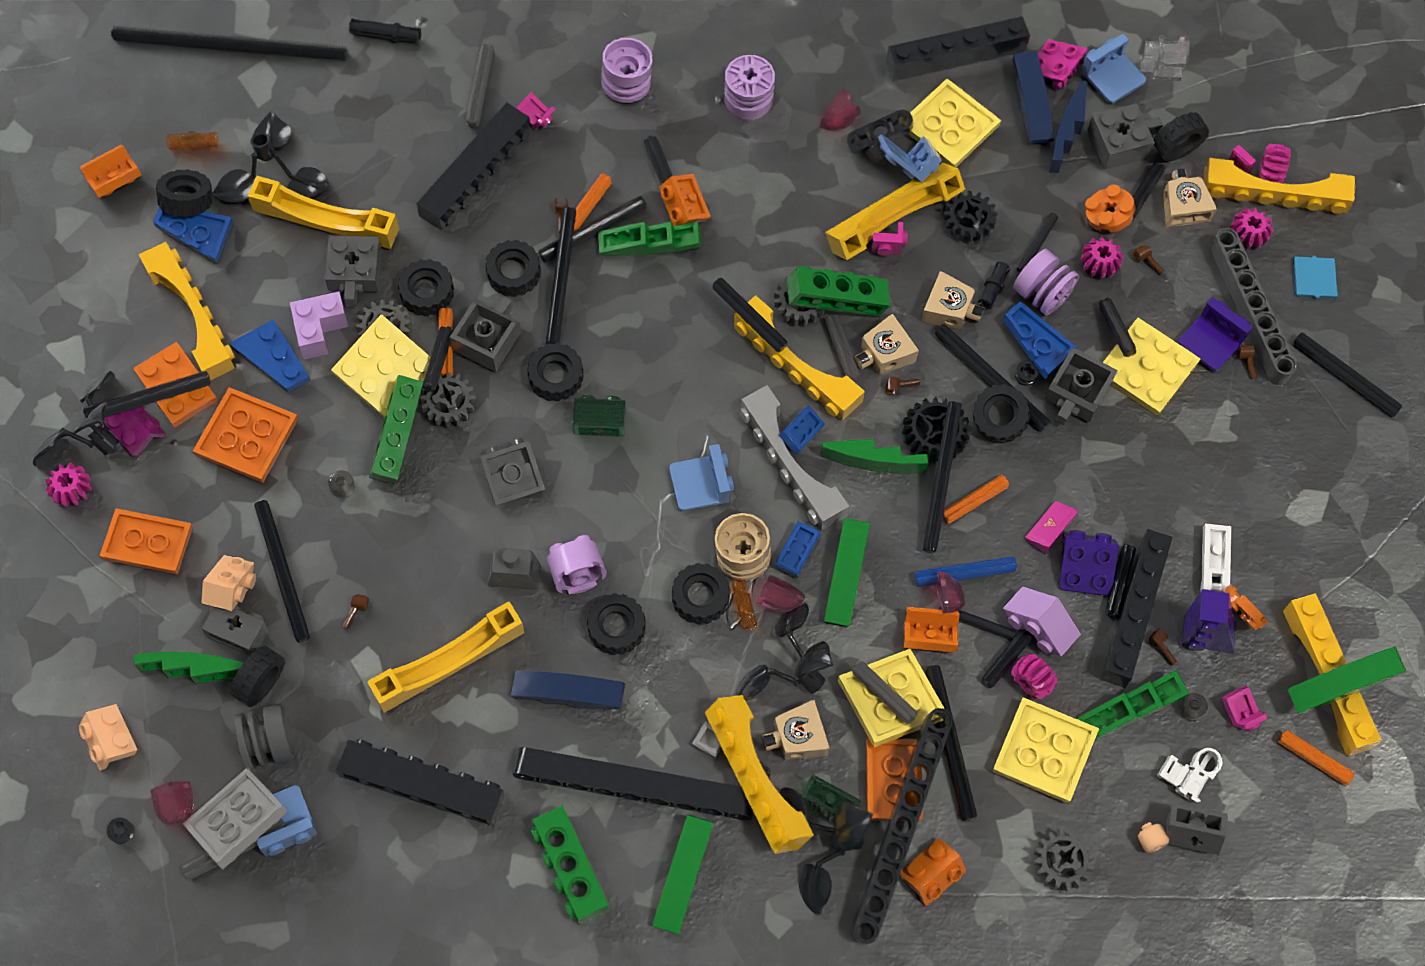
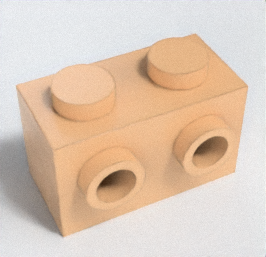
M224 555L203 580L201 603L232 611L239 602L244 600L246 592L255 585L254 563L240 557Z

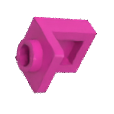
M532 92L516 107L530 117V124L533 130L537 129L540 125L544 128L553 119L551 113L555 110L553 106L548 109Z
M898 222L896 234L874 232L871 253H877L882 256L890 254L900 255L902 246L907 245L908 235L907 231H903V222Z
M1242 686L1221 697L1234 727L1250 731L1258 728L1261 725L1260 722L1267 719L1266 713L1258 710L1250 688L1247 686Z

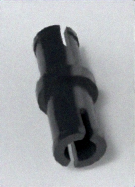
M996 262L991 276L984 283L985 289L978 300L980 307L987 310L992 309L997 295L1004 288V280L1010 271V266L1007 263Z

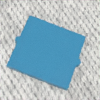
M1315 255L1312 257L1293 258L1296 297H1314L1315 300L1318 298L1336 299L1338 297L1335 258H1317Z

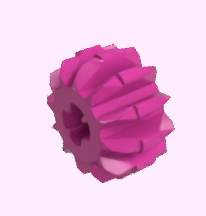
M1268 144L1261 158L1258 178L1283 183L1290 164V148L1281 144Z
M1256 207L1252 211L1245 208L1242 213L1238 212L1230 225V229H1233L1238 234L1241 243L1246 244L1247 250L1252 245L1256 249L1261 247L1262 244L1265 245L1273 233L1274 227L1271 226L1272 218H1265L1266 211L1260 214L1257 212Z
M1103 236L1099 238V241L1092 238L1089 244L1084 246L1083 254L1080 258L1081 263H1084V271L1091 270V277L1099 274L1101 280L1105 278V275L1112 277L1115 271L1120 270L1122 266L1121 262L1124 256L1122 252H1119L1121 249L1120 245H1113V238L1108 242L1104 240Z
M71 462L66 468L59 464L57 472L50 470L52 478L45 479L48 486L46 489L47 494L52 497L55 504L62 503L66 508H68L71 502L78 506L80 498L87 500L85 492L92 491V487L89 484L91 482L89 474L85 473V469L82 466L76 467Z
M1026 654L1024 657H1021L1011 671L1014 682L1018 683L1019 688L1023 689L1025 694L1030 695L1033 699L1038 698L1042 700L1045 696L1047 697L1058 682L1055 672L1049 667L1050 665L1046 664L1043 658L1039 659L1035 654Z

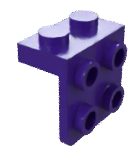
M1212 297L1206 303L1201 315L1180 337L1178 344L1201 358L1200 362L1212 371H1218L1240 345L1243 344L1253 326L1244 317L1238 316L1231 311L1224 302Z
M1070 530V534L1063 533L1061 543L1064 546V554L1059 582L1060 588L1068 591L1109 595L1114 581L1119 544L1115 539H1112V535L1096 533V537L1086 536V532L1079 530Z

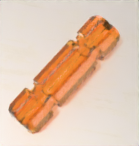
M744 579L736 580L732 583V588L736 596L739 615L742 618L743 629L746 631L757 628V621L755 615H753L754 610L750 594L747 592V583Z

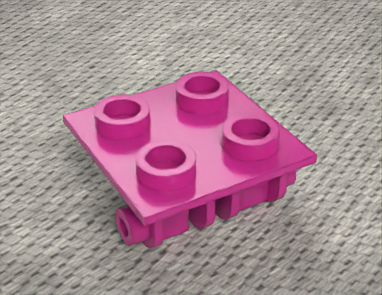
M1048 39L1037 53L1043 78L1052 79V87L1055 90L1063 89L1068 79H1071L1073 74L1076 73L1078 66L1084 62V55L1088 48Z

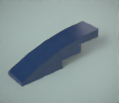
M1037 51L1014 53L1013 64L1017 74L1016 85L1021 99L1020 109L1030 144L1054 141L1052 119Z
M1087 81L1081 82L1070 99L1061 119L1052 149L1049 172L1059 173L1063 161V153L1070 154L1074 142V134H1081L1085 122Z
M516 670L511 696L515 699L540 700L546 704H568L572 708L621 709L625 683L573 674Z

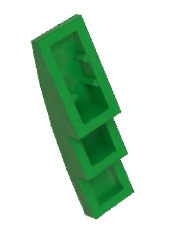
M645 222L598 232L600 255H648L702 247L701 230L698 222L674 226L672 222L647 226Z
M874 439L822 442V458L850 467L896 474H924L928 466L927 454L901 456L900 446L875 448Z
M844 518L824 618L825 622L850 626L870 526L868 522Z
M1393 646L1325 672L1287 690L1297 713L1304 714L1353 693L1363 692L1407 672L1397 648Z
M193 652L134 654V665L141 673L162 670L168 679L190 675L196 685L234 679L238 670L243 665L242 662L224 657Z
M1175 670L1127 694L1123 693L1077 719L1099 728L1095 738L1097 740L1189 696L1190 693L1180 674Z
M687 815L652 926L680 934L714 822Z

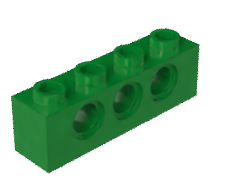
M797 266L787 277L789 305L880 317L890 307L888 279L878 278L877 276L855 275L852 272H833L830 269H812L808 266Z
M398 375L395 379L369 478L393 485L398 480L423 381Z
M563 805L532 819L535 828L530 829L536 844L542 843L546 851L541 855L548 870L553 868L557 875V878L553 879L559 895L565 893L568 903L564 905L570 919L576 918L578 924L581 925L610 911L609 904ZM554 836H561L565 839L564 843L559 847H553L549 844ZM571 860L576 863V867L571 872H565L561 869L563 862ZM576 886H585L588 889L587 893L583 897L574 896L572 891Z

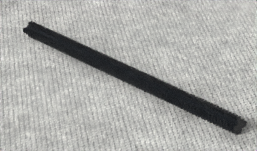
M114 26L111 31L113 40L335 58L340 60H346L348 54L346 46L343 49V46L340 48V45L338 48L337 45L335 48L334 45L332 48L331 45L328 47V44L327 47H325V44L324 47L322 44L320 47L319 43L318 46L316 43L315 46L313 43L312 46L311 43L308 46V43L305 45V42L303 45L302 42L300 45L299 42L296 45V41L295 44H293V41L292 44H290V41L289 44L287 41L285 44L284 40L283 43L281 40L280 43L278 40L277 43L276 40L273 43L272 39L271 42L270 39L268 42L267 39L265 42L264 39L261 42V38L259 41L258 38L257 41H255V38L254 41L251 38L250 41L249 37L248 40L246 37L245 40L243 37L242 40L241 37L238 40L237 36L236 39L235 36H233V39L232 36H230V39L229 36L226 39V35L224 38L223 35L221 38L220 35L219 37L216 35L215 38L214 34L213 37L211 34L210 37L208 34L207 37L206 34L203 37V33H201V36L200 33H198V36L197 33H195V36L192 33L191 36V32L189 35L188 32L185 35V32L180 34L179 31L178 34L176 31L175 34L173 31L172 34L171 31L168 34V30H166V33L165 30H163V33L162 30H160V33L157 30L156 33V29L153 32V29L152 31L150 29L145 31L143 28L142 31L140 28L139 31V28H137L136 31V28H134L133 31V27H131V30L130 27H128V30L125 27L124 30V27L121 29V26L119 29L118 26L117 28Z

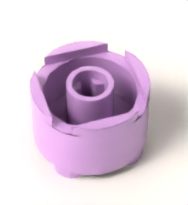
M588 535L579 536L574 541L565 544L557 543L549 548L550 554L547 557V564L556 589L560 593H562V590H568L569 594L585 592L597 586L596 580L600 577L604 580L607 575L597 544L590 540Z

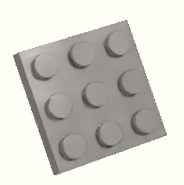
M245 769L185 821L183 825L223 870L288 811L250 770Z

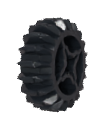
M937 397L933 398L932 403L927 398L923 400L922 405L916 402L914 408L907 411V417L903 419L902 423L904 427L901 430L902 435H905L903 439L904 444H909V452L917 451L916 455L927 454L928 462L930 458L934 459L936 465L941 445L934 444H941L948 406L947 398L940 403ZM961 409L953 454L954 459L959 456V452L963 453L965 451V444H968L970 440L971 428L967 426L969 419L968 417H963V409ZM916 425L920 427V431H922L925 434L924 440L919 436L916 429ZM932 429H933V431H934V429H937V430H938V432H934V433L931 435Z

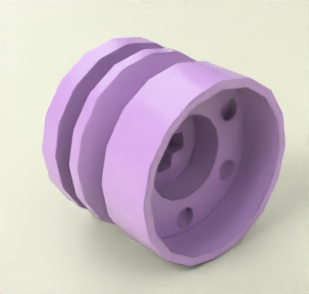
M634 38L613 40L606 46L603 52L602 88L611 99L622 103H632L646 96L651 86L652 53L649 47L642 41Z
M756 55L740 56L729 63L725 71L724 102L727 109L734 116L753 120L769 112L773 104L775 72L772 65L764 58Z
M1043 249L1029 261L1013 285V289L1026 300L1037 294L1034 298L1033 306L1036 308L1041 306L1040 311L1045 316L1051 314L1067 300L1080 277L1075 271L1069 273L1070 268L1067 265L1056 270L1060 260L1048 249Z

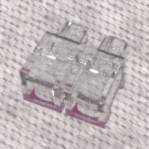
M1163 35L1159 36L1158 42L1146 41L1144 55L1141 56L1140 71L1153 72V79L1181 81L1189 57V35H1179L1178 41H1167V38Z

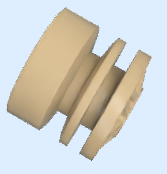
M746 513L733 514L720 523L714 539L718 566L723 573L733 580L739 581L754 580L761 576L769 567L771 560L770 535L765 523L755 515ZM742 550H746V554H741Z

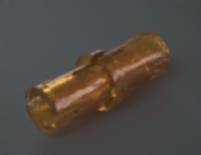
M189 131V134H167L169 150L190 148L191 151H194L197 148H216L219 145L217 132L195 133V131Z

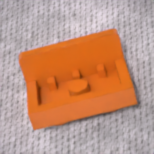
M119 145L80 166L86 181L98 198L110 195L115 189L134 182L136 178L142 175L123 145Z
M907 607L904 621V648L957 653L959 612Z
M938 838L901 870L900 878L918 893L922 903L927 906L933 900L939 898L942 892L950 885L957 882L966 872V868L961 856L943 840Z

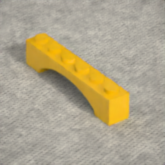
M1209 158L1204 169V183L1213 198H1230L1237 201L1277 204L1288 208L1300 207L1312 211L1324 210L1336 214L1348 213L1354 203L1355 176L1330 173L1327 179L1314 183L1282 184L1252 176L1237 168L1232 160Z
M941 163L934 173H930L923 182L918 178L914 179L826 231L825 234L832 253L848 260L867 249L866 245L873 238L874 232L879 233L888 225L915 210L939 201H947L966 189L959 169L946 163Z
M256 176L248 194L252 210L255 212L341 236L379 237L381 247L388 249L392 248L399 231L396 214L376 208L364 211L328 205L302 196L282 186L278 181Z
M164 242L138 254L153 284L157 285L160 283L175 292L192 311L197 327L196 349L191 352L200 370L207 371L210 380H213L235 369L231 361L235 356L228 344L223 346L221 340L224 339V336L218 325L212 326L210 320L214 318L207 305L201 306L199 301L203 300L197 287L191 288L189 282L192 281V278L186 267L180 268L178 263L182 261L176 249L170 250L167 243Z
M755 295L748 303L774 328L772 323L773 310ZM737 312L735 313L734 327L741 336L749 338L759 352L766 353L777 368L784 369L795 384L802 385L813 400L820 401L831 416L838 417L843 421L863 402L865 391L847 375L844 378H839L818 371L799 359L788 347L781 352H776Z
M1316 593L1291 600L1283 612L1293 635L1296 634L1304 644L1319 674L1321 675L1347 664ZM1353 693L1331 703L1338 729L1336 733L1347 757L1371 750L1382 741L1361 693Z
M507 602L487 613L486 617L447 645L414 662L395 669L390 668L367 681L382 711L385 713L524 634L523 623L511 603Z
M743 695L718 698L706 710L705 715L774 854L800 849L814 834L802 811L797 812L788 804L764 772L751 738L750 721L754 716L748 704L744 700Z

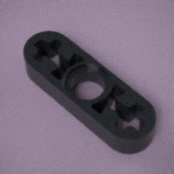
M898 110L852 131L847 137L849 149L855 154H862L880 146L881 142L874 135V130L880 126L887 129L885 137L890 141L909 133L914 126L911 113L907 110ZM902 117L904 120H907L906 126L903 127L901 124H898L899 119ZM889 122H892V126H894L895 130L894 132L891 131ZM867 132L870 133V137H871V139H872L871 142H869V138L867 137V134H866ZM859 137L862 140L861 146L854 144L855 138Z

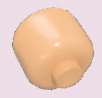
M1151 822L1141 827L1142 831L1138 834V840L1147 853L1155 852L1169 843V838L1166 836V832L1161 824L1152 825Z

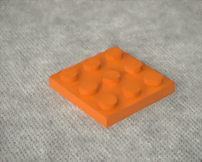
M229 387L194 447L193 453L202 459L264 483L299 419L298 415Z

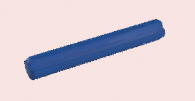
M1006 557L916 571L914 580L916 586H925L1016 571L1017 563L1014 557Z

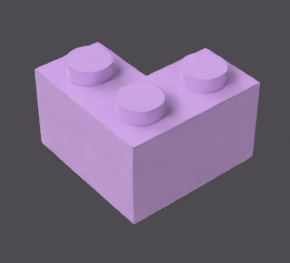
M340 292L290 302L298 344L304 360L329 354L324 332L349 327Z
M1022 587L1003 608L1009 617L1008 622L1017 630L1025 629L1033 634L1038 641L1037 646L1046 654L1052 653L1062 657L1081 635L1058 597Z

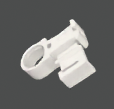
M1212 748L1202 749L1194 754L1190 765L1185 764V766L1177 762L1178 758L1175 756H1168L1156 777L1159 779L1163 778L1176 787L1179 785L1180 787L1176 788L1177 794L1191 803L1200 802L1201 800L1197 797L1206 781L1213 780L1222 767L1220 754ZM1207 752L1206 756L1199 765L1200 755L1202 753ZM1213 756L1216 763L1214 770L1211 772L1204 771L1205 766ZM1172 762H1174V764H1173L1172 768L1170 769L1169 773H1167V771H1168L1170 765L1172 764Z

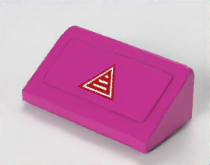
M1055 501L1028 533L1025 540L1046 554L1076 518L1078 511Z

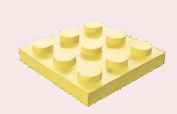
M946 79L911 112L914 126L907 134L917 142L924 136L932 143L944 163L957 167L1000 126L1001 120L950 80ZM903 119V120L900 122V124L902 125V127H903V126H906V121H907V120H904V119Z
M381 314L330 372L385 418L391 391L397 376L402 375L423 381L430 356Z
M1137 318L1128 330L1136 346V354L1125 357L1117 344L1103 363L1118 370L1111 384L1113 387L1156 416H1159L1201 358L1140 318Z
M911 649L868 665L917 711L916 718L909 724L905 723L852 671L840 675L838 678L843 692L874 748L920 730L926 715L936 708L944 709ZM935 715L931 721L932 724L943 721V719Z
M1022 698L993 772L1069 804L1099 728Z

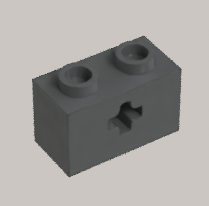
M237 605L232 611L213 607L202 627V631L207 638L249 656L256 649L260 648L269 629L262 616L254 612H250L249 615L241 612V608Z
M1172 802L1165 828L1166 836L1169 838L1168 844L1219 855L1226 837L1228 814Z

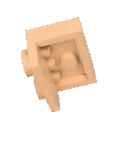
M117 704L85 713L79 725V732L82 739H86L90 748V757L97 764L99 770L106 769L109 762L136 754L137 747Z

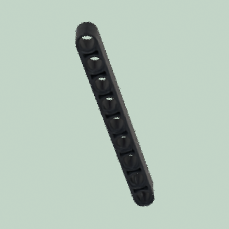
M943 708L932 710L923 721L852 925L851 935L858 944H870L879 937L952 725L951 714ZM937 715L943 719V728L939 729L933 726L931 721L933 716ZM924 741H930L935 745L934 754H927L923 750ZM919 766L925 769V780H918L914 776L915 767ZM907 792H912L916 795L918 800L916 806H909L905 802L904 798ZM898 818H903L908 822L909 827L906 833L897 830L895 824ZM889 844H894L898 847L900 853L897 859H891L887 855L886 849ZM881 870L888 872L890 875V883L887 886L881 885L877 880V874ZM871 897H876L881 902V909L877 913L870 911L868 908V901ZM863 923L868 924L872 929V935L868 940L861 938L858 932L860 925Z
M518 748L512 774L513 777L525 781L732 819L751 820L753 815V809L741 786L538 749Z

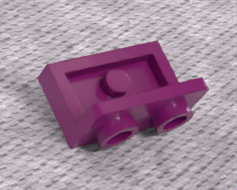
M145 406L104 418V423L132 456H139L153 437L162 438L165 435V432L159 427L160 423L146 412Z

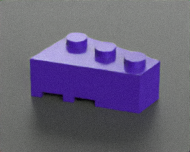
M1202 589L1184 615L1181 645L1189 646L1191 650L1195 651L1208 649L1234 654L1236 621H1234L1230 594Z

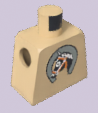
M1185 169L1173 171L1171 173L1173 180L1167 183L1163 192L1166 227L1211 222L1217 209L1203 179L1200 177L1188 178Z
M940 271L924 308L921 321L939 326L946 324L949 328L961 329L966 317L980 322L985 308L972 304L975 293L973 288Z
M891 314L863 336L861 342L863 352L854 356V359L861 370L872 364L877 373L884 374L916 362L919 350L895 316Z
M815 700L777 716L774 720L776 732L762 735L765 750L768 751L781 747L785 760L827 756L829 752V745Z

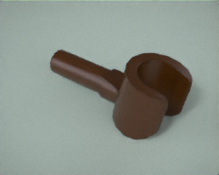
M557 198L553 202L554 212L558 218V233H560L563 208L568 207L567 198H565V204L562 206L557 205Z
M1143 245L1136 248V251L1133 252L1137 262L1146 259L1159 274L1165 271L1152 257V251L1149 246Z
M1240 345L1237 350L1238 359H1246L1251 379L1258 378L1253 360L1255 354L1254 347L1251 345Z
M891 377L885 385V392L890 396L898 395L900 387L920 385V379L900 380L897 377Z
M356 594L352 597L351 609L342 627L348 629L358 609L367 610L369 605V598L367 596Z
M1159 628L1149 637V644L1159 649L1170 664L1174 665L1177 661L1164 644L1168 639V635Z

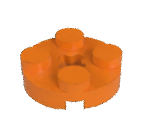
M1110 185L1096 192L1085 202L1087 220L1090 226L1097 231L1103 229L1109 230V232H1117L1127 227L1133 220L1135 211L1134 199L1129 192L1120 189L1118 185ZM1109 207H1114L1115 211L1111 213L1110 211H1106V209Z
M1229 584L1222 592L1230 594L1232 608L1236 612L1238 610L1242 612L1239 615L1240 619L1255 631L1258 628L1262 629L1269 621L1263 618L1264 615L1244 595L1240 596L1236 592L1237 589Z

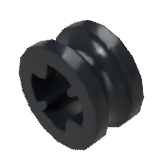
M1022 361L1017 366L1015 379L1020 385L1030 386L1036 382L1039 370L1032 361ZM1024 369L1029 370V377H1025Z
M115 818L108 824L106 833L113 842L124 844L132 839L134 826L125 818ZM123 824L127 832L125 835L121 834L122 837L118 838V835L114 833V829L116 827L120 828L119 825Z

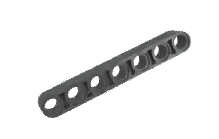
M1223 228L1217 233L1211 246V252L1240 316L1244 317L1253 326L1249 336L1269 380L1275 385H1285L1296 371V360L1238 234L1233 229ZM1279 368L1284 369L1286 372L1280 371Z

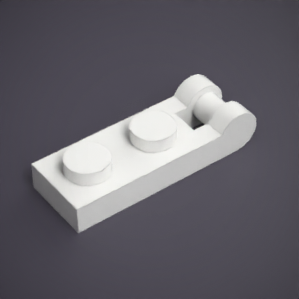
M1205 524L1203 526L1200 592L1202 589L1222 592L1230 584L1231 526ZM1212 577H1220V583H1212Z

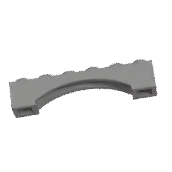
M766 385L741 399L740 415L744 422L750 423L754 429L753 434L758 443H763L766 447V454L773 464L776 463L780 468L779 472L783 481L786 484L790 483L794 489L793 494L799 504L803 503L808 510L807 516L813 525L817 524L822 531L847 517L849 505L836 486L829 488L816 481L790 455L782 438L779 436L777 417L780 416L781 404L769 386Z

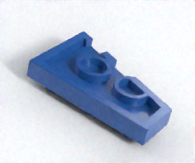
M159 206L153 223L159 230L213 262L218 263L233 220L232 217L206 211L196 216L177 217L167 214L164 210L162 211Z
M1022 302L1015 305L1003 318L1006 326L1045 380L1063 364L1072 347L1078 348Z
M274 320L229 343L235 352H239L253 366H257L267 377L288 393L311 381Z

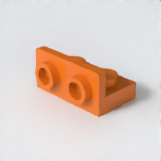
M694 174L671 176L659 187L661 197L674 226L692 222H705L711 217Z

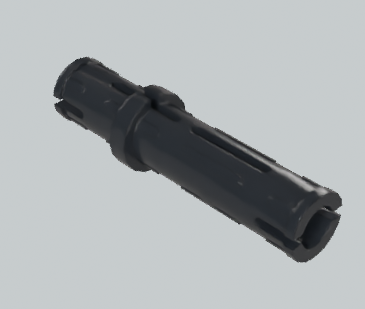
M351 18L349 23L350 34L392 39L394 42L402 40L420 43L422 30L419 27L402 26L396 22L394 24H386Z

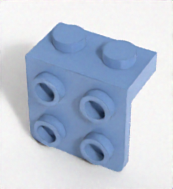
M1124 34L1117 38H1110L1097 50L1092 49L1085 56L1081 71L1110 104L1122 99L1143 86L1146 82V77L1124 54L1129 41Z
M883 134L878 136L881 142L880 148L886 153L885 157L893 165L896 166L899 163L904 167L902 169L903 172L911 179L916 177L923 182L930 173H934L938 169L942 161L932 143L924 136L908 154Z
M719 444L709 446V456L676 462L670 465V475L680 511L730 503V491H734V485L731 475H726L725 468L728 467L726 452L721 453Z
M297 785L273 794L288 812L281 817L286 827L257 839L259 849L265 856L277 855L287 847L294 844H303L313 836L318 835L301 789Z

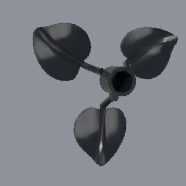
M271 111L257 126L251 138V145L254 153L251 154V175L242 169L229 171L220 179L212 195L226 203H241L249 200L248 194L256 177L257 159L267 162L273 157L287 176L292 179L287 188L302 196L313 199L321 195L329 188V182L320 170L313 167L300 168L296 176L289 171L275 149L286 146L292 138V132L290 127Z
M109 371L101 376L86 390L80 402L86 401L88 406H92L95 392L106 380L115 378V374ZM105 401L92 410L88 417L76 427L74 432L62 427L50 435L36 452L33 465L36 467L39 457L51 448L57 440L65 436L81 441L90 448L95 446L104 455L111 452L120 441L109 431L110 428L104 423V411L108 403ZM89 426L92 429L88 434L90 440L76 434Z
M806 602L785 614L775 628V634L779 638L787 635L801 657L792 671L795 678L773 668L768 669L764 664L756 667L743 678L736 696L743 695L745 701L753 698L766 687L770 680V675L781 677L792 682L795 686L801 684L810 694L817 692L824 685L825 678L818 671L833 666L829 645L825 641H821L803 653L793 637V631L803 626L808 617L809 606Z
M790 787L781 788L779 794L797 812L802 811L803 815H805L806 804L801 794ZM843 802L837 807L833 819L835 828L807 822L812 829L831 832L830 843L833 848L837 849L836 852L818 860L815 866L810 863L805 864L800 873L799 889L807 907L817 915H821V911L827 904L832 890L830 875L825 868H821L822 865L838 856H844L846 851L859 850L863 846L864 834L873 817L871 812L865 811L853 803Z

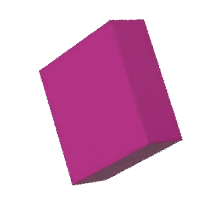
M1240 145L1232 150L1228 159L1234 161V165L1248 174H1250L1256 162Z

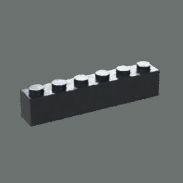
M1023 16L888 46L886 65L892 82L1009 56L1014 53L1026 52L1030 33Z
M506 102L416 203L419 216L441 231L447 225L452 224L456 219L457 213L469 205L472 196L484 188L487 179L499 171L502 162L514 154L517 145L522 140L528 138L531 133L530 117Z
M1147 529L1141 539L1121 612L1100 680L1126 688L1133 677L1173 537Z
M357 739L356 742L347 741L336 768L341 778L494 827L505 797L499 784L492 781L481 783L475 781L472 775L459 772V775L450 773L448 768L439 764H434L431 767L423 764V760L414 756H408V758L397 756L398 753L390 748L383 747L382 750L373 748L371 743L362 739Z

